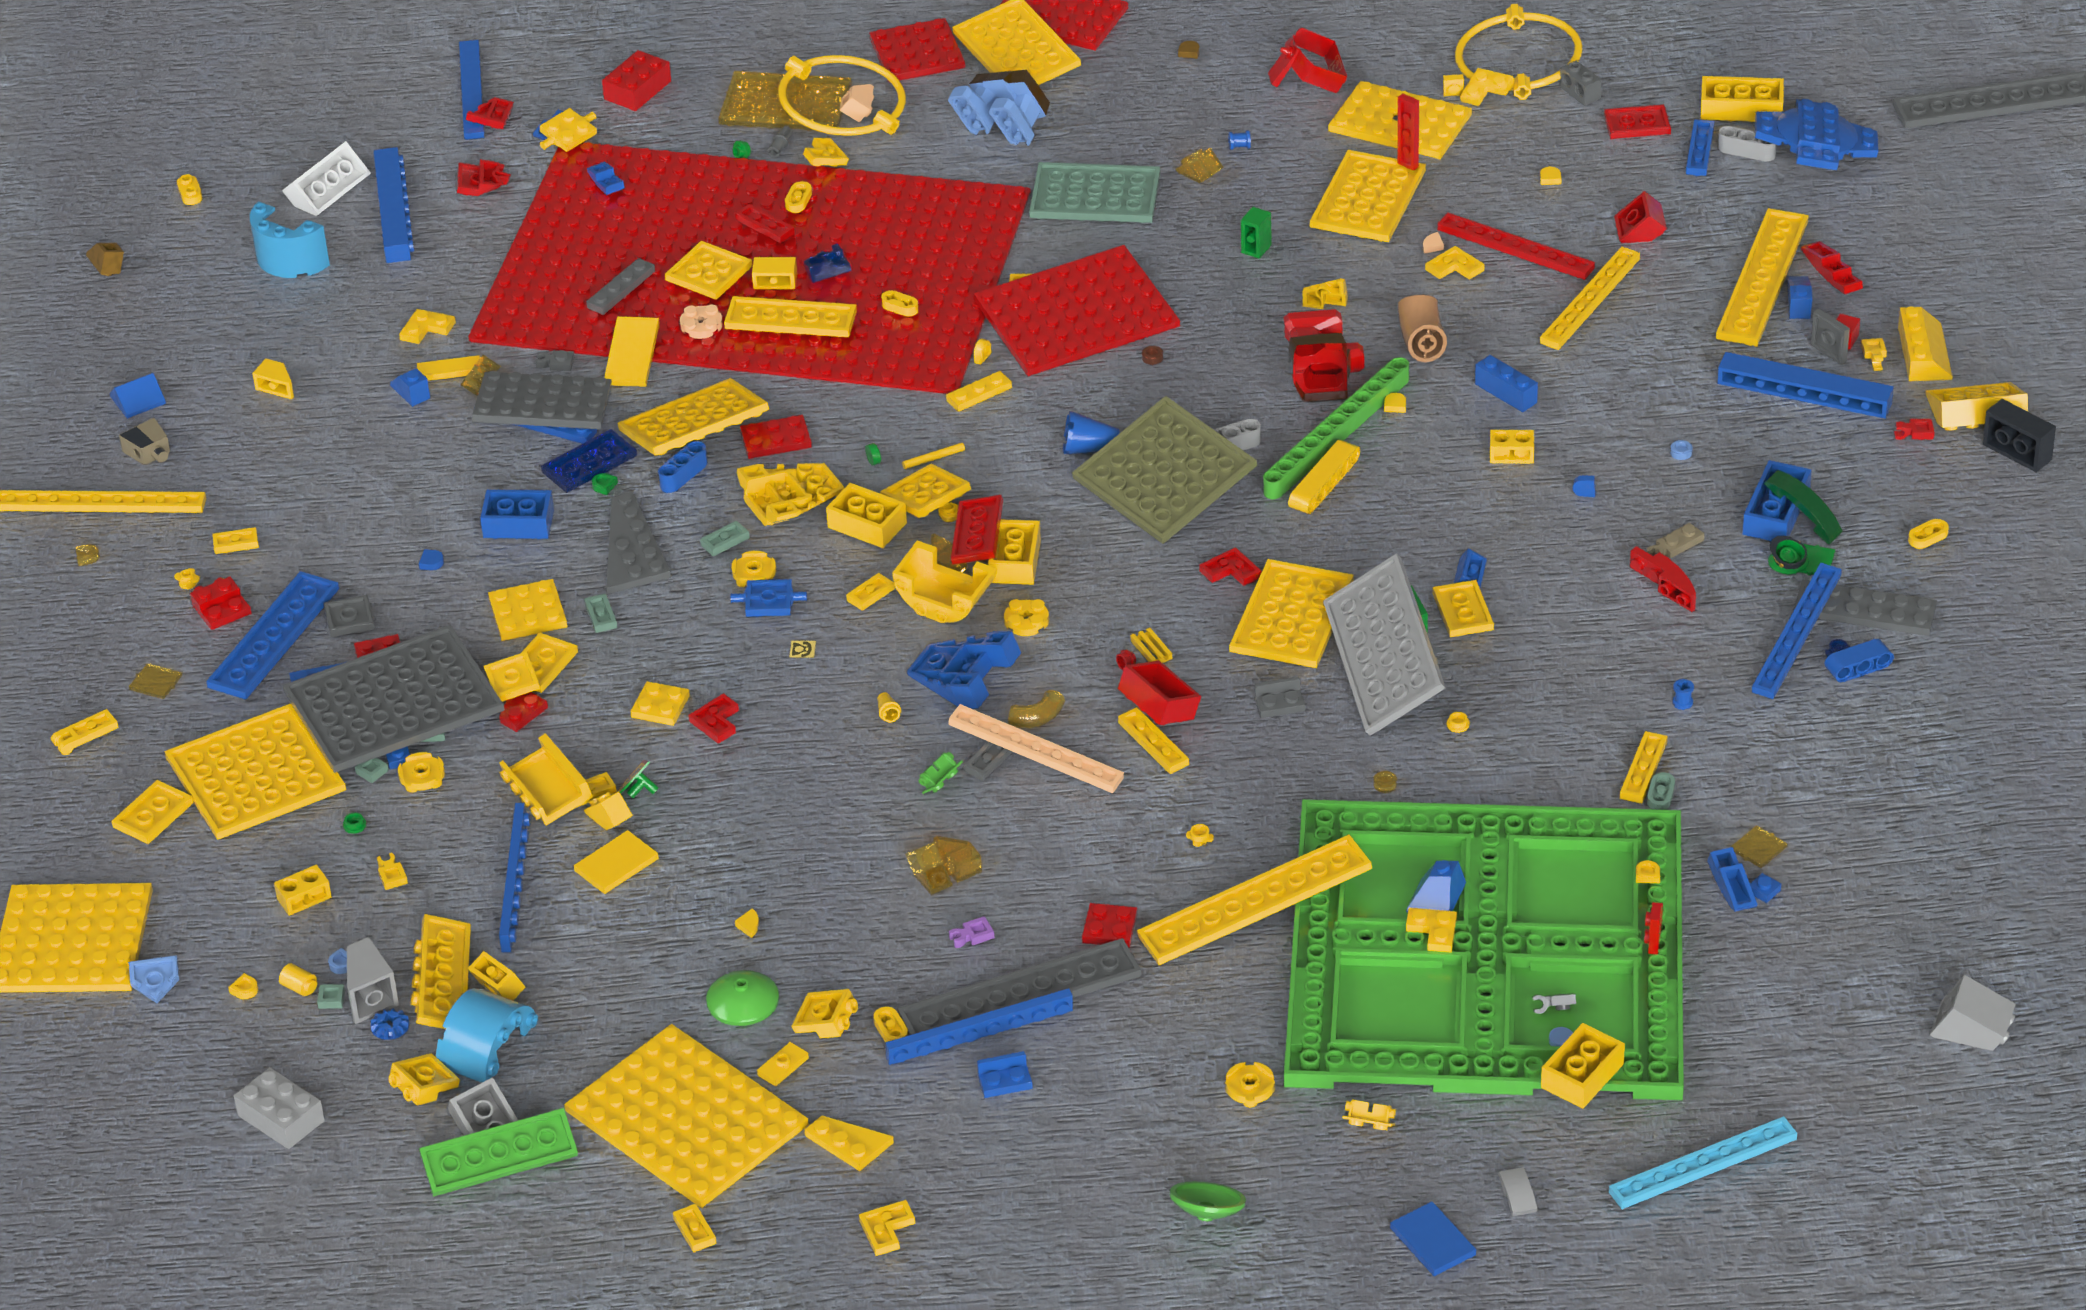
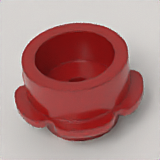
M1127 649L1121 650L1116 656V662L1121 670H1124L1125 665L1136 664L1137 661L1135 654Z

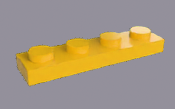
M1137 707L1118 716V723L1169 774L1189 765V758Z
M1644 732L1621 788L1620 799L1643 804L1652 777L1656 772L1666 747L1668 736Z

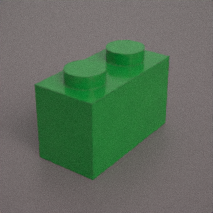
M1252 207L1241 219V253L1260 259L1272 245L1271 212Z

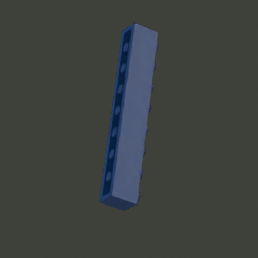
M398 147L373 150L386 263L411 260L410 252H414L403 155H399Z
M1725 352L1718 367L1717 384L1886 419L1893 401L1894 386Z

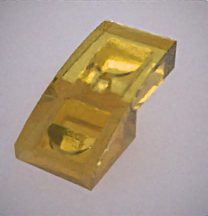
M482 355L473 369L464 378L461 386L478 396L484 373L498 371L501 366L485 355Z

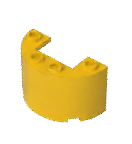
M917 540L892 574L896 590L918 615L940 623H949L962 620L969 614L993 582L997 568L977 561L973 566V576L937 564V547Z

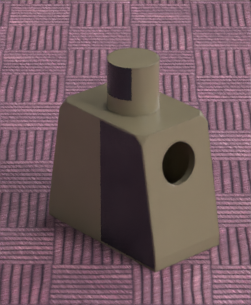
M155 418L119 434L122 452L141 464L147 465L155 460L163 463L167 460L170 452L168 438Z

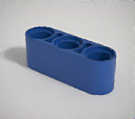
M693 441L687 444L659 468L660 489L663 492L672 493L677 491L707 466L706 445L703 442Z
M1873 639L1830 654L1824 664L1838 682H1845L1888 667L1893 662L1894 655L1880 639Z

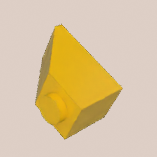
M265 358L252 373L255 390L293 399L292 382L284 363Z

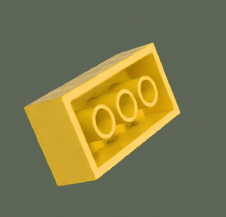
M1702 76L1700 120L1755 122L1756 112H1783L1784 78Z

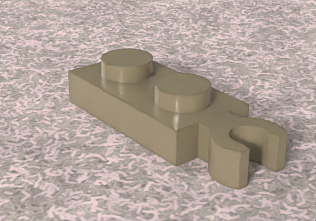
M1688 523L1656 540V545L1649 546L1647 553L1655 556L1660 552L1671 559L1704 541L1705 534L1693 524Z

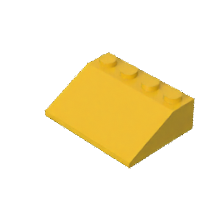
M2011 382L1926 390V396L1936 422L1944 430H1956L1957 426L1977 428L1979 424H1985L1986 411L2001 399L2028 411L2027 393Z

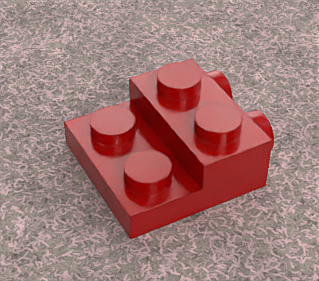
M230 576L225 579L222 577L217 578L214 583L205 587L197 586L193 592H190L192 606L211 630L252 614L251 607L241 596L240 588Z

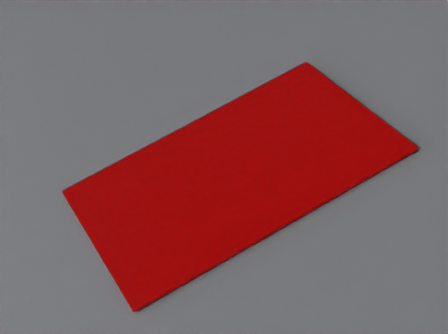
M590 142L581 143L568 152L558 146L471 329L468 339L474 343L548 351H574L575 354L609 357L617 317L659 318L660 324L652 362L948 394L960 389L986 318L974 301L973 293L998 285L1031 190L1023 186L633 148L629 146H613L609 144H593ZM602 162L608 163L613 167L615 175L623 180L625 188L606 195L592 180L587 172V168ZM800 181L810 183L812 196L805 209L799 213L789 212L785 207V198L791 186ZM751 204L793 226L795 234L779 243L737 221L735 213ZM700 241L752 260V267L717 300L665 280V273ZM754 257H796L797 278L795 289H753L752 269ZM638 258L655 265V272L604 315L587 308V300ZM893 290L914 297L918 300V313L907 317L886 310L882 307L881 296L884 292ZM733 296L856 304L857 308L849 337L725 329L724 325ZM687 306H717L718 311L722 315L723 324L719 332L717 329L713 332V336L702 339L689 337V333L685 332L684 334L682 332L680 317L684 313V308Z

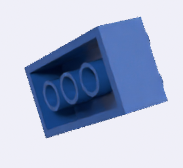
M1769 460L1744 513L1742 535L1769 541L1776 536L1789 537L1801 510L1785 495L1779 499L1764 483L1779 470L1793 476L1810 488L1812 469Z

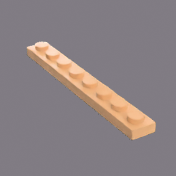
M959 704L949 717V725L1108 792L1114 793L1124 778V772L964 705Z

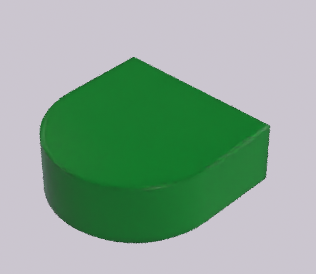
M606 473L597 474L592 478L593 490L604 495H608L618 483L616 476Z

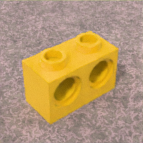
M1490 430V463H1534V430Z
M317 864L274 882L277 900L289 916L332 898L329 881Z

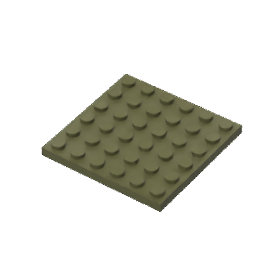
M1165 396L1074 470L1072 476L1081 485L1164 544L1257 466V461Z

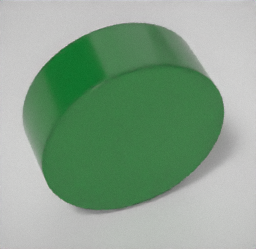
M874 443L866 445L865 452L869 463L872 466L880 464L881 455L877 445Z

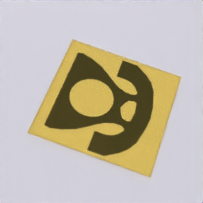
M791 641L789 657L814 658L816 641Z

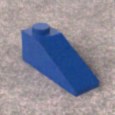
M1787 276L1789 319H1811L1812 287L1809 277Z

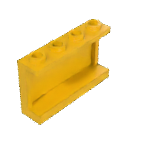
M545 733L538 737L542 748L510 767L503 760L500 761L499 764L502 771L499 773L506 784L510 782L509 785L516 796L520 794L519 797L522 803H525V807H531L529 809L536 820L541 819L545 825H548L588 801L593 795L587 781Z

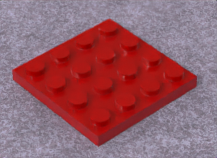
M937 18L931 21L916 22L915 24L869 32L871 43L881 66L893 73L899 81L965 68V60L946 18Z

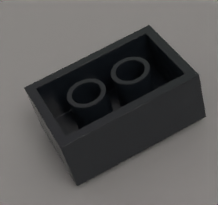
M2001 399L1986 411L1983 445L2037 473L2052 460L2056 426Z

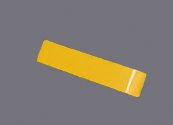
M1337 440L1292 491L1288 506L1303 513L1311 514L1357 462L1360 455V447Z

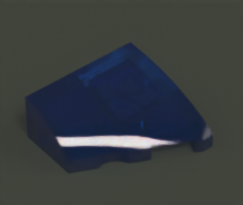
M838 244L832 245L831 252L821 251L816 256L803 261L812 283L852 271L850 263L844 257L843 250Z

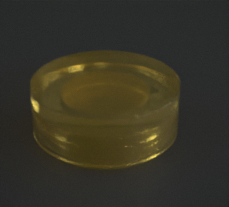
M1381 771L1375 774L1374 788L1377 791L1389 793L1396 789L1397 777L1394 773Z

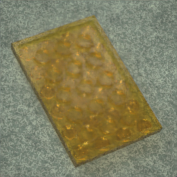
M734 71L719 115L720 125L783 128L788 125L792 129L812 130L789 116L780 103L778 87L785 74ZM808 75V78L802 81L794 76L787 85L786 96L790 105L802 116L823 125L839 127L843 112L840 111L841 98L851 88L852 81L851 78Z

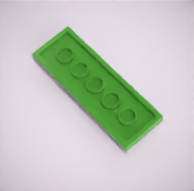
M564 1108L419 1148L433 1197L578 1156Z

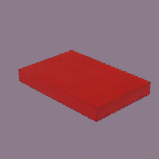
M1664 104L1604 109V117L1610 139L1671 134V126Z

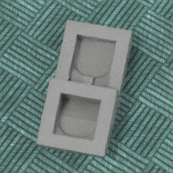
M1524 1167L1500 1171L1498 1174L1504 1197L1507 1196L1512 1217L1537 1212L1538 1208Z

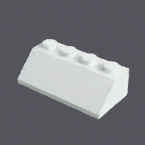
M345 141L282 191L294 207L317 216L370 175L371 172Z

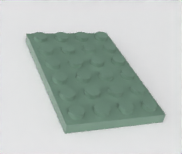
M1039 162L1029 211L1030 218L1152 223L1160 179V166Z

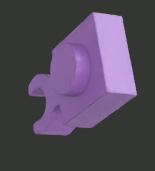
M985 916L963 923V929L955 928L949 931V939H954L955 948H960L969 941L973 946L994 938V931Z

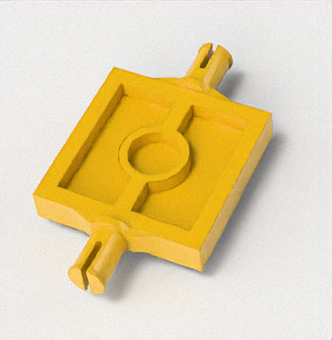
M568 108L541 124L540 132L547 137V139L540 142L541 148L545 150L551 145H556L568 152L597 134V128L589 122L597 118L596 114L591 111L585 116H580L574 110Z

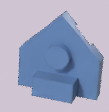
M177 955L129 962L131 987L155 1003H158L179 981Z

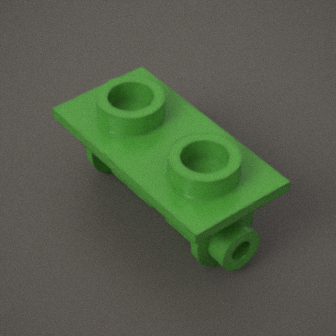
M942 753L933 762L934 766L930 765L920 774L919 783L926 787L922 793L925 794L931 790L935 793L945 785L943 781L946 778L950 779L958 772L957 767L963 761L955 762L952 753Z

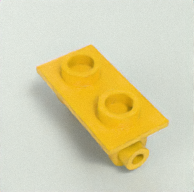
M1355 1099L1346 1101L1345 1111H1349V1115L1342 1116V1118L1349 1119L1348 1124L1363 1126L1364 1122L1373 1123V1128L1388 1130V1126H1395V1123H1390V1118L1395 1119L1396 1109H1393L1392 1106L1374 1103L1373 1111L1368 1112L1369 1102Z

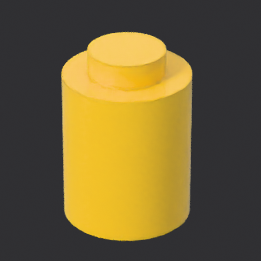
M289 963L282 969L279 983L305 997L316 990L317 977L295 964Z

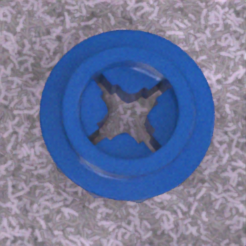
M394 1008L391 1011L383 1009L382 1014L375 1013L374 1019L370 1020L373 1035L384 1040L399 1038L409 1028L408 1016L404 1014L403 1010L397 1012ZM387 1021H391V1022L393 1023V1024H392L393 1027H391V1026H390L388 1023H386V1022H387Z

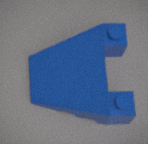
M1012 631L987 632V637L977 639L974 635L967 636V641L957 643L955 639L927 645L907 670V674L957 707L961 704L971 709H978L989 695L982 679L992 667H1011L1020 656L1021 651Z

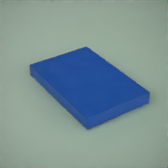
M1433 1201L1390 1222V1229L1433 1276L1476 1255V1248Z

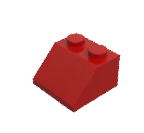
M1645 191L1614 216L1621 243L1651 242L1656 237L1661 236L1667 229L1661 203Z

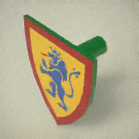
M643 760L617 792L621 794L636 779L635 784L627 791L630 797L634 799L643 787L654 794L659 787L642 773L650 762Z

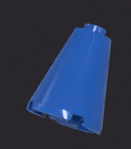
M1069 411L1064 430V437L1067 442L1066 444L1063 443V454L1098 452L1120 433V430L1079 413Z

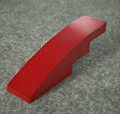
M1820 241L1801 247L1802 252L1815 269L1840 292L1847 294L1863 289L1862 280L1852 275L1851 267L1841 261L1839 252Z

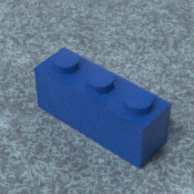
M1492 355L1487 356L1475 365V385L1522 413L1537 403L1538 382Z

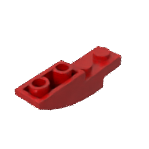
M1637 546L1631 550L1630 568L1657 583L1658 592L1691 612L1695 611L1696 592L1694 586L1676 563L1660 552L1652 556Z

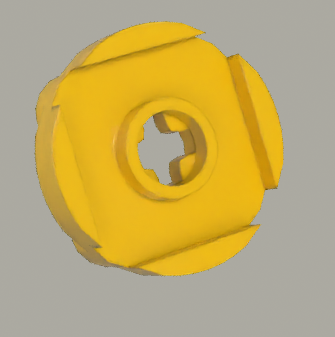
M763 551L745 552L742 554V558L738 560L735 558L731 565L732 576L739 587H746L747 580H772L776 575L775 559L767 557V553Z
M1013 599L1009 602V606L1004 612V624L1007 629L1008 627L1012 629L1016 635L1032 636L1038 634L1039 629L1043 627L1045 629L1048 626L1049 612L1043 600Z
M428 752L411 754L405 758L406 762L402 766L401 763L398 766L400 783L405 786L408 792L439 788L445 776L442 759L440 757L438 759L432 757V754Z
M1246 1062L1238 1063L1231 1067L1226 1074V1093L1233 1100L1243 1103L1246 1107H1255L1258 1103L1267 1100L1275 1091L1273 1072L1268 1066L1259 1062H1254V1065H1246ZM1254 1081V1084H1252V1085H1248V1084L1245 1083V1082L1251 1083V1082Z

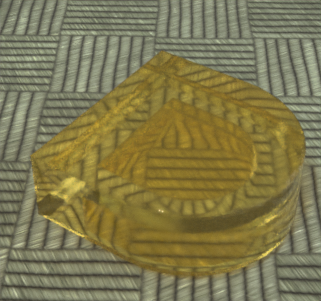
M95 545L76 546L78 566L93 564L99 559V550Z

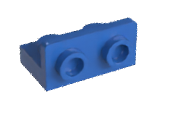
M1024 1051L977 1061L978 1079L984 1098L1033 1089Z

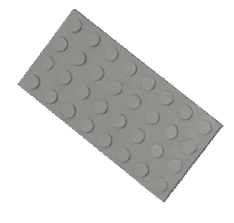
M1397 553L1323 600L1365 732L1370 736L1446 688L1403 561Z

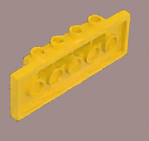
M424 914L421 939H416L413 953L418 954V957L415 956L412 970L417 971V974H414L411 987L416 988V991L412 993L410 1005L415 1006L417 1024L446 1029L442 1026L450 1009L459 997L468 991L470 923Z

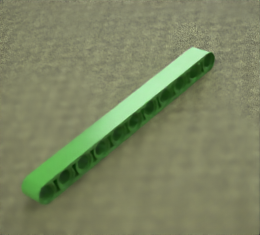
M1402 357L1392 359L1263 475L1264 496L1268 499L1282 497L1313 469L1337 440L1344 441L1381 408L1388 394L1397 393L1409 382V361Z

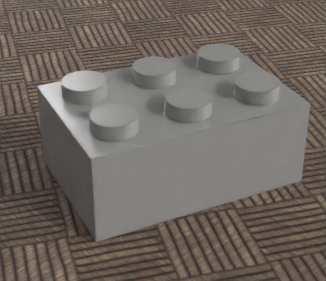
M270 1067L234 1095L238 1116L287 1149L293 1147L324 1122L321 1101Z

